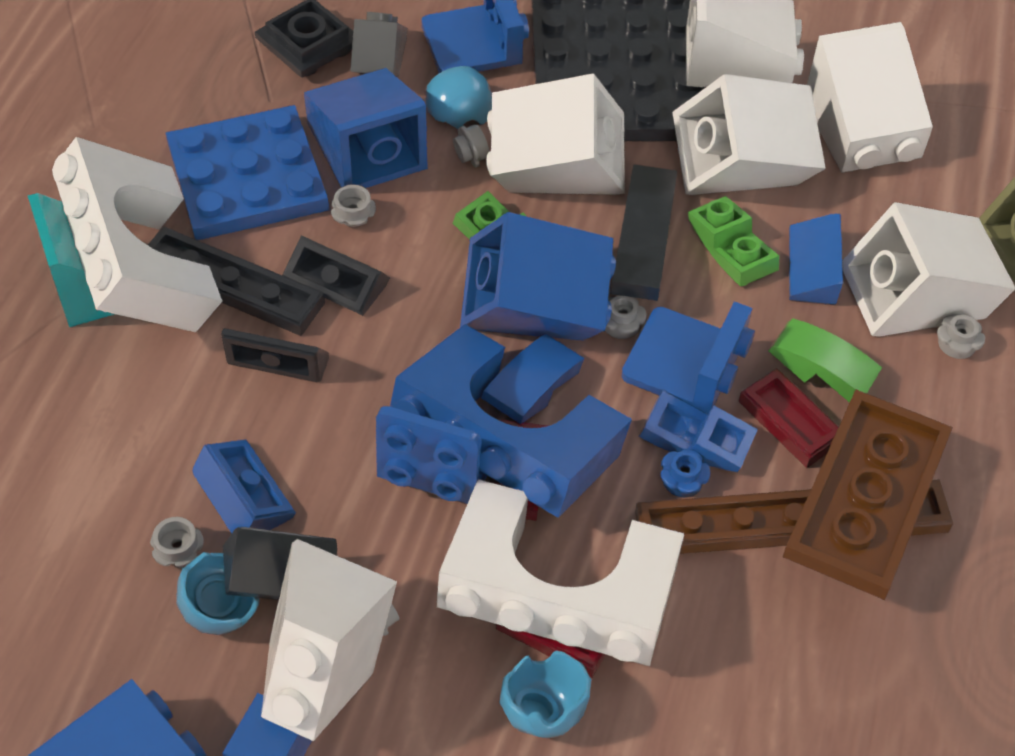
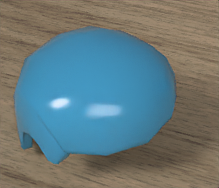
M469 66L451 67L440 72L427 85L425 92L426 107L428 112L437 121L447 122L457 129L470 120H475L482 125L487 122L488 112L492 110V92L485 77L476 69Z
M201 553L182 569L177 581L176 605L185 622L201 633L222 635L233 632L242 627L253 616L259 605V598L226 595L223 553Z
M554 651L544 661H533L527 655L503 678L499 703L511 725L520 732L542 738L561 736L579 723L583 717L590 698L591 678L583 664L565 652Z

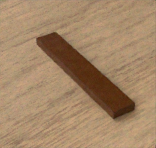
M940 479L932 480L911 536L949 533L952 528L953 520ZM811 489L637 502L635 515L638 522L684 533L680 554L786 546Z

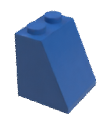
M387 68L304 92L307 124L341 187L359 185L368 188L428 169L426 104L420 96Z
M511 212L505 213L470 238L460 327L466 324L476 331L539 337L547 334L552 338L582 341L605 331L612 312L608 295L610 280L614 275L616 260L614 255H612L614 238Z

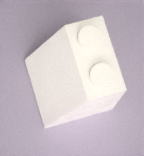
M690 0L686 25L687 86L707 87L724 74L792 83L794 75H801L804 62V50L797 48L801 39L802 21L801 19H795L794 1Z
M898 22L819 36L807 85L811 86L818 129L841 173L922 158L933 126L902 23Z
M594 73L492 93V110L488 112L487 116L488 128L492 135L491 151L487 154V168L491 177L508 192L606 195L625 193L624 112Z
M724 74L672 112L685 194L697 195L797 186L826 169L811 86Z
M897 202L890 206L842 261L844 275L872 336L877 337L942 326L941 322L945 317L954 314L967 315L975 320L986 319L1015 290V286L979 218Z
M299 539L292 543L270 636L262 718L312 741L318 737L373 674L397 581Z

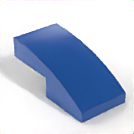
M544 334L526 347L502 369L485 388L481 399L522 424L548 406L553 390L579 374L584 357Z
M662 391L638 437L669 452L676 451L678 453L684 449L693 450L702 456L703 463H707L711 467L738 472L743 465L758 429L715 405L705 414L671 394Z

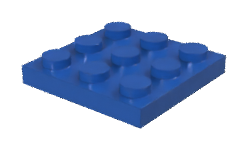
M295 105L165 132L196 240L329 211L328 197Z

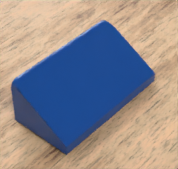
M829 214L790 225L789 300L836 305L843 284L841 214Z
M247 439L206 444L203 446L193 466V475L231 534L237 527L272 530L295 516V510Z

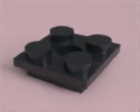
M305 0L265 22L264 27L255 31V38L291 68L294 73L303 78L304 76L313 75L318 68L337 57L346 56L352 49L354 31L317 0Z

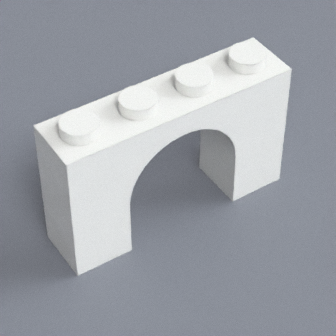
M75 137L67 150L57 157L52 172L96 310L197 332L222 302L210 267L154 250L133 235L121 221L122 219L160 230L184 199L172 167Z
M478 480L439 571L437 608L451 611L459 616H470L499 624L513 631H524L553 639L567 646H578L611 655L621 661H632L650 666L675 576L684 533L632 520L620 560L611 574L599 582L582 587L552 585L539 580L527 572L515 556L525 527L528 498L524 491Z

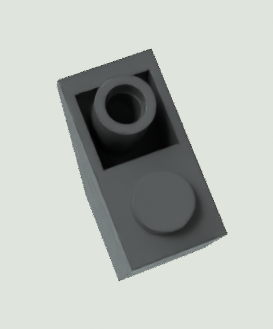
M367 12L366 20L354 19L350 72L367 74L387 68L396 77H399L408 27L399 24L398 17L387 13Z

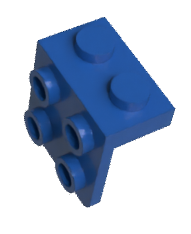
M484 0L483 5L434 13L422 17V29L439 73L457 66H469L480 72L522 64L523 39L529 38V26L526 15L524 13L519 14L517 10V0Z
M734 301L721 328L665 307L654 308L622 368V379L626 383L657 395L665 391L707 414L715 405L721 392L729 393L738 371V366L734 365L738 356L745 358L755 335V330L748 328L753 308Z
M381 407L376 416L377 477L386 479L397 486H410L436 494L447 501H460L468 504L477 481H485L487 477L486 474L479 471L481 454L480 435L472 430L393 407Z

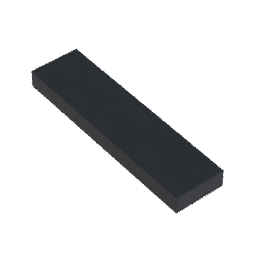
M633 164L610 294L658 301L677 170Z
M163 226L148 244L149 247L163 254L209 266L222 299L221 303L299 336L303 335L325 304L324 292Z

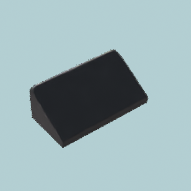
M302 235L282 274L285 277L324 292L326 299L362 316L384 290L390 279L389 276L381 271Z
M223 328L221 333L228 364L313 382H321L329 360V352L319 347Z
M237 527L223 545L226 595L279 600L292 543L299 539L337 556V539Z

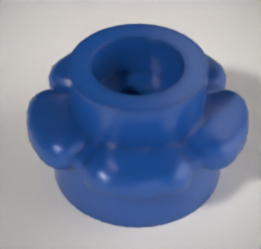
M684 449L678 453L672 451L664 456L661 461L663 470L660 472V477L667 491L677 497H691L696 495L701 490L703 484L709 481L710 467L707 463L702 462L703 458L699 453ZM687 468L690 472L685 473L680 471V469Z

